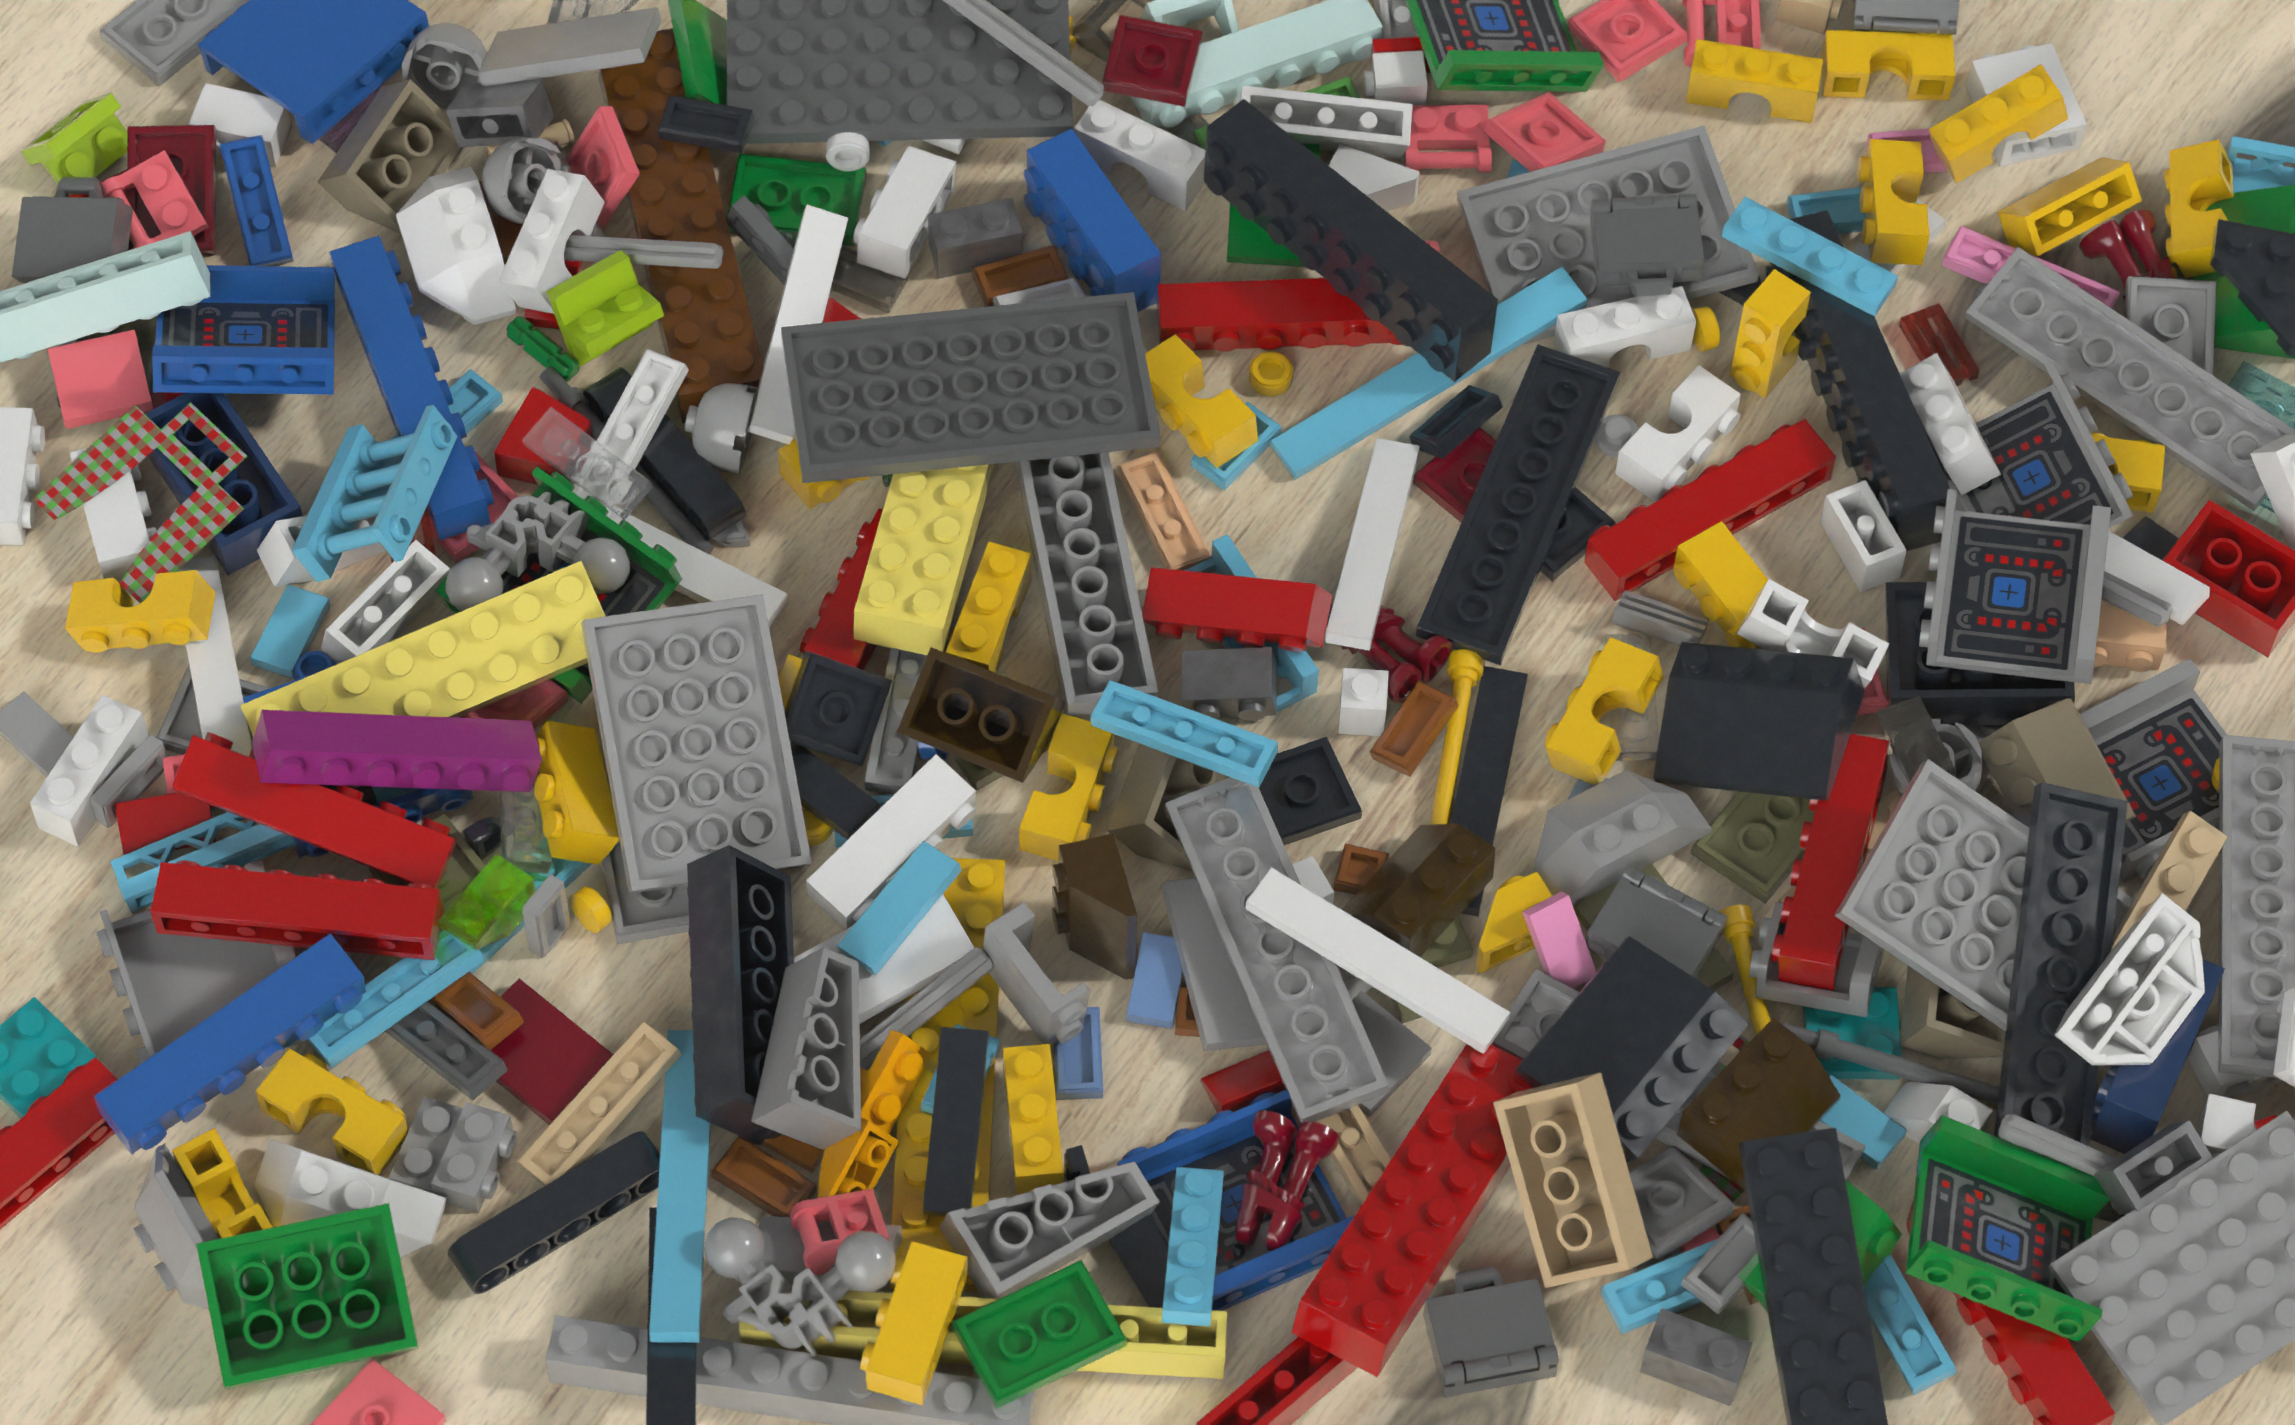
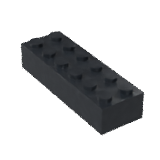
M728 845L687 864L688 933L690 938L692 992L691 1018L693 1022L695 1078L694 1103L696 1117L760 1145L763 1143V1139H774L784 1135L751 1121L785 968L794 963L791 878L789 875Z

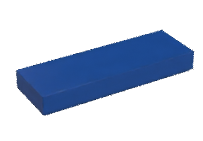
M262 135L219 144L249 266H276L293 262Z

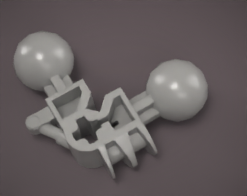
M545 492L538 498L520 496L509 502L506 510L496 519L495 523L482 527L471 525L467 528L468 542L486 552L481 558L462 559L455 564L446 579L445 591L450 602L459 611H464L501 595L503 591L501 575L504 571L518 578L527 568L526 554L537 553L540 566L551 572L563 560L571 565L582 561L595 593L605 594L614 592L624 585L630 571V561L625 549L614 540L604 537L590 539L587 542L580 540L588 523V516L584 511L580 510L571 514V504L564 500L553 504V495L550 492Z
M731 1217L717 1222L707 1234L704 1247L709 1266L716 1273L729 1278H739L743 1284L739 1288L742 1295L725 1307V1317L732 1323L741 1321L754 1325L755 1329L769 1333L783 1347L791 1349L804 1345L813 1357L816 1355L813 1341L822 1336L829 1343H833L836 1337L832 1327L840 1321L850 1329L853 1327L836 1302L852 1289L873 1292L884 1287L894 1275L896 1264L895 1251L890 1241L883 1235L875 1232L858 1231L847 1236L838 1246L835 1267L819 1279L807 1268L794 1278L793 1287H791L773 1264L768 1267L764 1264L765 1240L761 1230L751 1221ZM789 1315L792 1321L789 1325L785 1326L782 1320Z

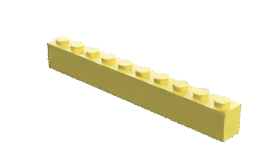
M850 1291L836 1303L853 1327L850 1329L842 1321L832 1327L836 1337L833 1343H829L822 1336L812 1342L816 1354L838 1358L862 1359L867 1342L876 1343L880 1327L875 1326L880 1304L883 1298L891 1300L893 1293ZM960 1297L952 1321L998 1299ZM1108 1305L1127 1339V1346L1076 1370L1223 1379L1227 1311H1212L1210 1326L1162 1323L1163 1308ZM788 1315L782 1321L787 1326L792 1320ZM740 1321L739 1333L741 1343L810 1353L804 1345L791 1349L783 1347L769 1333L757 1330L754 1325ZM951 1323L938 1363L972 1365L954 1333Z

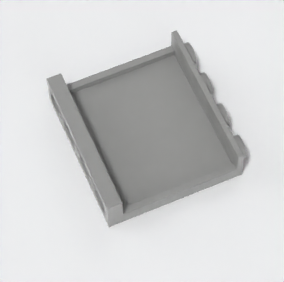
M262 859L244 865V868L248 871L266 872ZM107 910L101 911L100 914L105 929L96 931L104 957L107 958L114 955L118 968L110 970L117 996L120 997L127 994L131 1005L130 1008L123 1010L131 1037L141 1034L145 1046L136 1049L140 1064L296 957L293 947L159 934L156 932L150 913L151 910L112 923ZM299 1038L298 1040L290 1044L288 1047L305 1041H301Z

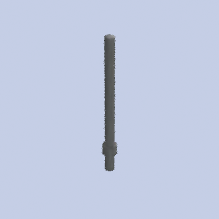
M553 367L546 368L541 373L540 379L558 398L559 402L588 418L592 426L593 439L597 441L605 425L588 407L589 400L577 387H571ZM638 463L630 481L685 543L710 555L713 551V546Z
M1782 1022L1785 1027L1807 1043L1819 1058L1831 1061L1833 1057L1920 1083L1951 1085L1974 1099L1994 1105L1998 1103L1999 1086L1838 1039V1033L1821 1028L1818 1032H1814Z

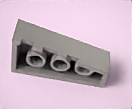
M823 947L785 968L751 1122L822 1150L861 1130L858 961Z
M1130 1162L1079 1176L1075 1180L1035 1188L1032 1192L988 1201L985 1205L948 1212L939 1228L956 1254L967 1257L968 1275L982 1298L1000 1299L1040 1280L1111 1239L1146 1215H1151L1159 1200L1136 1163Z

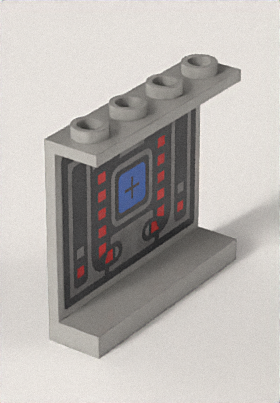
M2053 362L2045 365L2053 384L1976 423L2001 475L1961 495L1945 470L1926 432L1950 489L1957 490L1955 510L2090 525L2093 505L2111 507L2109 528L2133 516L2126 502L2127 499L2133 497L2128 484L2121 472L2114 476L2110 472L2108 466L2116 462L2104 439L2095 443L2091 433L2098 430L2088 408L2085 406L2079 410L2077 409L2073 400L2081 396L2070 374L2068 373L2061 377Z
M1948 489L1946 507L1937 506L1934 533H1941L1942 539L1941 544L1932 543L1929 570L1937 571L1936 582L1927 581L1924 608L1933 609L1931 620L1922 619L1919 646L1928 647L1926 665L2091 684L2095 662L2111 507L2093 505L2091 524L2085 525L1955 510L1957 490Z
M2190 658L2080 714L2136 815L2134 819L2125 824L2119 876L2124 883L2137 876L2141 878L2148 876L2184 813L2192 811L2219 830V792L2214 788L2211 776L2215 763L2220 757L2221 738L2227 734L2194 691L2200 671Z

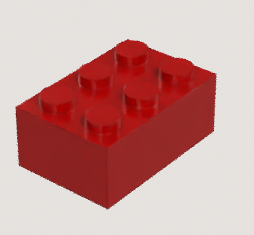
M2208 500L2163 561L2210 587L2209 598L2198 608L2195 614L2268 658L2295 622V551L2213 501Z

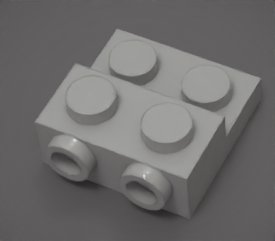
M423 1096L388 1178L448 1198L447 1204L479 1213L485 1198L492 1199L496 1192L500 1177L497 1169L502 1157L509 1158L516 1143L517 1132L513 1130L510 1115L466 1102L464 1107L460 1108Z

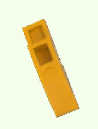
M891 1029L870 1069L860 1068L861 1130L825 1148L819 1177L818 1198L874 1189L899 1141L889 1134L933 1055L905 1034Z

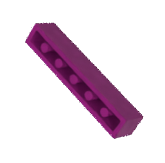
M261 710L252 741L261 783L531 792L542 761L532 721Z

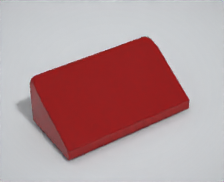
M179 792L115 804L123 855L213 818L210 804ZM206 836L197 840L204 842ZM185 844L183 846L175 848V850L190 848L192 846Z
M1269 1050L1202 1077L1200 1080L1217 1114L1226 1110L1235 1112L1243 1109L1262 1094L1268 1092L1278 1094L1286 1090Z

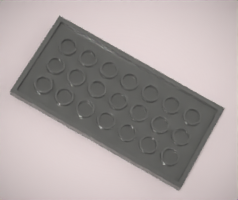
M727 0V105L753 110L754 121L746 144L827 142L830 137L845 132L860 134L867 138L868 141L1055 137L1071 128L1073 129L1072 94L943 0ZM986 0L1071 61L1068 0Z
M1134 292L781 327V339L802 483L1160 447L1161 436Z

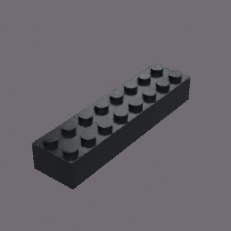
M1242 99L1207 126L1203 181L1210 191L1215 195L1224 197L1237 208L1238 212L1245 219L1254 221L1264 229L1276 244L1284 245L1299 257L1306 268L1312 271L1315 270L1329 281L1337 293L1349 297L1363 309L1370 319L1379 321L1394 333L1396 339L1401 344L1407 347L1410 346L1426 359L1431 368L1437 372L1444 373L1454 382L1491 353L1498 299L1245 99Z
M1828 210L1789 219L1844 248ZM1770 262V265H1767L1765 269L1766 278L1775 269L1811 292L1806 316L1794 329L1796 338L1800 340L1798 354L1802 361H1808L1812 371L1811 382L1817 396H1823L1827 405L1826 415L1828 424L1833 432L1838 431L1843 442L1842 454L1847 467L1854 468L1858 477L1857 483L1866 480L1907 551L1932 545V543H1940L1942 534L1934 533L1937 506L1946 507L1947 492L1950 487L1875 317Z

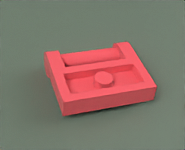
M1682 0L1683 6L1687 8L1688 45L1684 48V63L1686 66L1692 68L1696 39L1704 40L1703 7L1706 5H1715L1716 42L1761 49L1759 0Z
M1412 105L1410 146L1404 153V166L1419 171V169L1477 168L1478 173L1491 172L1492 151L1490 136L1484 132L1486 121L1489 120L1488 105ZM1419 150H1476L1467 152H1419Z
M165 150L123 174L108 178L100 183L102 198H121L130 207L131 205L124 193L135 187L158 226L161 234L149 239L133 210L129 237L134 246L133 249L189 231L195 236L209 228Z
M873 1189L801 1201L792 1206L789 1216L792 1226L796 1231L800 1232L805 1248L802 1257L806 1269L809 1268L814 1275L825 1274L832 1268L833 1264H835L838 1246L847 1236L858 1231L875 1232L883 1235L890 1241ZM830 1221L835 1240L822 1242L818 1229L819 1222Z

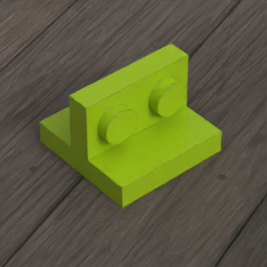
M112 93L86 100L20 152L30 165L41 162L57 184L63 177H97L127 153V130L114 114L122 106Z
M621 250L546 291L568 353L579 361L578 367L585 365L653 325L652 322L664 316L660 302L638 284L629 256Z

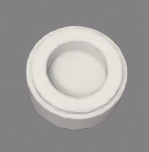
M852 132L839 133L830 137L826 143L827 161L835 169L855 171L864 167L869 161V141L860 134Z

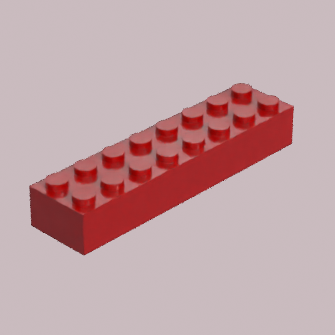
M1468 1044L1465 1045L1300 1299L1291 1333L1375 1377L1379 1376L1511 1166L1493 1102L1516 1092L1533 1088L1515 1071V1068L1521 1063V1059L1493 1045H1490L1484 1054Z

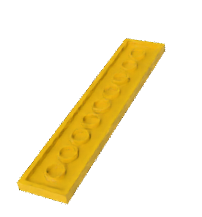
M952 858L959 863L962 871L943 895L973 947H979L983 950L986 926L1003 916L1005 860ZM989 972L908 1036L933 1055L898 1117L897 1140L899 1143L896 1147L892 1225L901 1226L902 1242L895 1253L896 1259L899 1255L906 1257L911 1241L955 1253L939 1228L945 1216L923 1214L932 1114L921 1111V1103L938 1066L941 1027L955 1028L957 1024L973 1030L989 1031V1036L997 1038L999 986ZM916 992L915 994H913V995L907 997V998L905 999V1003H906L908 1000H910L913 996H915L918 992ZM996 1057L984 1083L972 1208L985 1205L989 1201ZM968 1275L963 1291L979 1292ZM890 1279L888 1287L889 1289H895L896 1285L892 1284Z

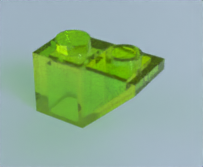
M496 853L438 920V925L474 950L509 937L524 919L522 907L536 892L533 877Z

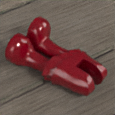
M2149 210L2130 212L2121 219L2119 225L2115 219L2110 220L2091 231L2079 243V248L2085 257L2089 259L2106 257L2110 261L2123 284L2125 292L2128 276L2144 277L2140 273L2127 245H2132L2147 273L2145 277L2177 279L2176 268H2171V259L2166 257L2162 260L2152 236L2156 228V221L2153 213Z
M1331 603V605H1330V610H1329V615H1328L1327 626H1328L1330 614H1331V611H1332L1333 603ZM1381 605L1370 651L1341 646L1342 650L1349 649L1352 654L1360 653L1375 670L1389 671L1387 695L1393 702L1403 703L1418 680L1428 683L1439 673L1448 660L1453 645L1449 640L1440 635L1432 636L1424 643L1418 642L1402 630L1405 620L1400 616L1394 615L1393 609ZM1379 643H1386L1406 662H1398Z
M1262 1110L1255 1113L1252 1126L1254 1134L1264 1146L1263 1156L1258 1172L1250 1170L1246 1174L1248 1184L1242 1185L1243 1196L1236 1220L1235 1239L1237 1242L1249 1246L1253 1245L1264 1213L1273 1215L1266 1240L1267 1250L1273 1251L1287 1245L1294 1229L1302 1221L1300 1212L1305 1206L1301 1202L1304 1190L1317 1164L1337 1149L1340 1137L1330 1127L1311 1121L1302 1122L1297 1133L1295 1125L1288 1118L1272 1111ZM1296 1141V1152L1283 1188L1277 1186L1279 1176L1286 1158Z

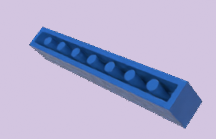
M380 236L329 251L332 266L335 267V279L398 437L415 433L426 406L433 404L458 436L426 507L439 541L465 533L471 525L482 527L491 524L487 506L493 505L494 500L486 479L480 481L477 479L475 472L480 471L477 455L472 445L464 447L462 439L466 438L467 434L459 412L451 414L448 406L454 403L446 379L437 380L435 373L440 372L439 363L433 347L424 348L422 340L427 339V335L420 315L411 316L409 308L414 307L413 299L407 283L399 284L396 276L401 275V271L394 251H385Z

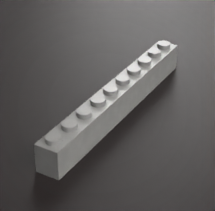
M555 1315L546 1356L550 1382L646 1397L647 1329ZM700 1337L699 1342H697L696 1404L831 1425H1032L1035 1391L996 1409L980 1379L934 1372L924 1403L919 1405L868 1390L866 1371L860 1370L861 1361L817 1354L813 1357L811 1353Z

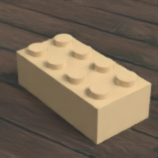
M1601 1072L1519 1091L1493 1102L1545 1288L1630 1270L1653 1257Z

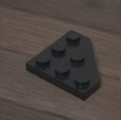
M2218 219L2214 228L2210 265L2220 277L2225 275L2239 291L2237 297L2259 322L2264 320L2278 336L2276 342L2287 355L2295 356V234Z

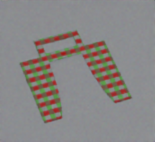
M191 402L162 429L134 405L33 499L51 518L57 520L114 484L156 448L199 488L158 529L133 561L119 583L139 603L143 602L150 595L154 585L155 574L177 572L244 510L219 483L248 456ZM188 420L229 457L213 473L173 435Z

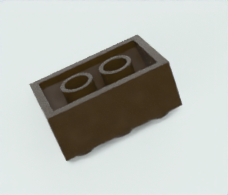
M931 647L897 733L1024 783L1049 745L1066 702Z
M1459 823L1420 825L1341 910L1421 957L1493 879L1496 848Z
M1114 833L1059 845V863L1052 865L1055 886H1052L1055 907L1052 908V917L1057 934L1065 933L1069 950L1125 980L1134 978L1137 912Z
M1773 1017L1682 1112L1677 1136L1747 1192L1738 1143L1809 1132L1840 1100L1841 1095L1812 1048Z

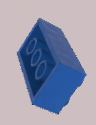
M1071 128L1028 149L1027 169L1024 170V177L1027 182V193L1024 194L1026 207L1034 218L1040 217L1046 226L1047 236L1052 245H1055L1056 249L1062 248L1068 257L1069 267L1076 279H1083L1090 288L1091 296L1134 292L1137 313L1156 304L1157 284H1160L1161 252Z

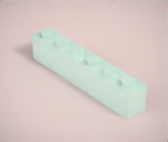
M1326 0L1202 43L1185 107L1130 97L1145 122L1158 128L1174 127L1183 120L1203 113L1211 114L1223 106L1234 103L1243 85L1271 89L1288 87L1300 79L1318 73H1328L1343 64L1355 60H1366L1371 57L1372 39H1381L1383 26L1368 0Z
M191 231L0 291V363L14 358L25 359L37 351L56 345L71 344L78 338L97 332H110L122 324L138 319H151L163 311L179 306H192L204 298L210 297V272Z

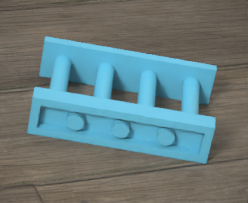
M434 404L426 406L416 431L412 434L377 442L363 424L347 429L292 548L294 555L316 582L331 579L342 553L360 547L381 543L395 562L404 559L458 437ZM405 454L400 464L381 468L385 459ZM391 485L386 495L367 499L371 490ZM377 516L372 526L353 530L358 520Z

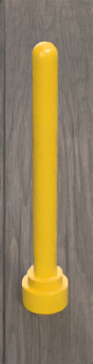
M1467 649L1454 650L1449 656L1447 674L1450 676V682L1454 685L1452 697L1456 698L1459 706L1447 722L1430 825L1449 823L1471 688L1475 687L1477 681L1481 680V676H1483L1485 660L1477 653Z
M1739 904L1726 907L1719 912L1728 916L1723 937L1733 946L1756 1036L1770 1022V1017L1765 999L1756 998L1757 978L1749 976L1753 955L1750 939L1753 937L1752 930L1756 927L1752 908L1749 905Z

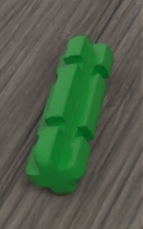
M516 316L512 322H509L506 327L507 337L518 346L524 345L523 350L545 368L553 367L566 382H569L573 376L578 374L580 370L578 367L579 361L568 352L562 353L563 348L540 329H532L533 324L525 317Z

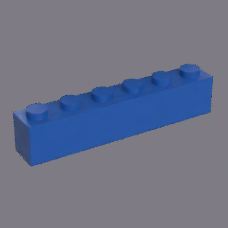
M330 933L95 1095L99 1113L131 1155L141 1148L143 1150L153 1148L166 1137V1131L181 1120L186 1123L195 1119L205 1110L206 1103L218 1094L228 1095L234 1092L246 1080L245 1076L259 1066L262 1068L271 1066L283 1056L285 1048L299 1038L301 1041H305L317 1034L324 1026L326 1019L337 1012L344 1014L356 1007L363 998L362 994L366 992L364 975Z

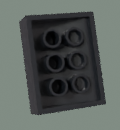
M1927 582L1885 583L1886 642L1889 643L1886 650L1888 726H1911L1928 719H1940L1941 724L1955 726V722L1962 725H2006L2015 719L2067 698L2072 699L2073 703L2075 702L2074 682L1926 665L1928 647H1920L1919 642L1922 619L1931 620L1933 609L1924 608Z
M1681 642L1668 680L1653 775L1655 782L1828 801L1865 693L1854 658Z
M1628 936L1515 1068V1071L1533 1088L1601 1072L1625 1160L1628 1163L1641 1156L1749 1023L1716 991Z

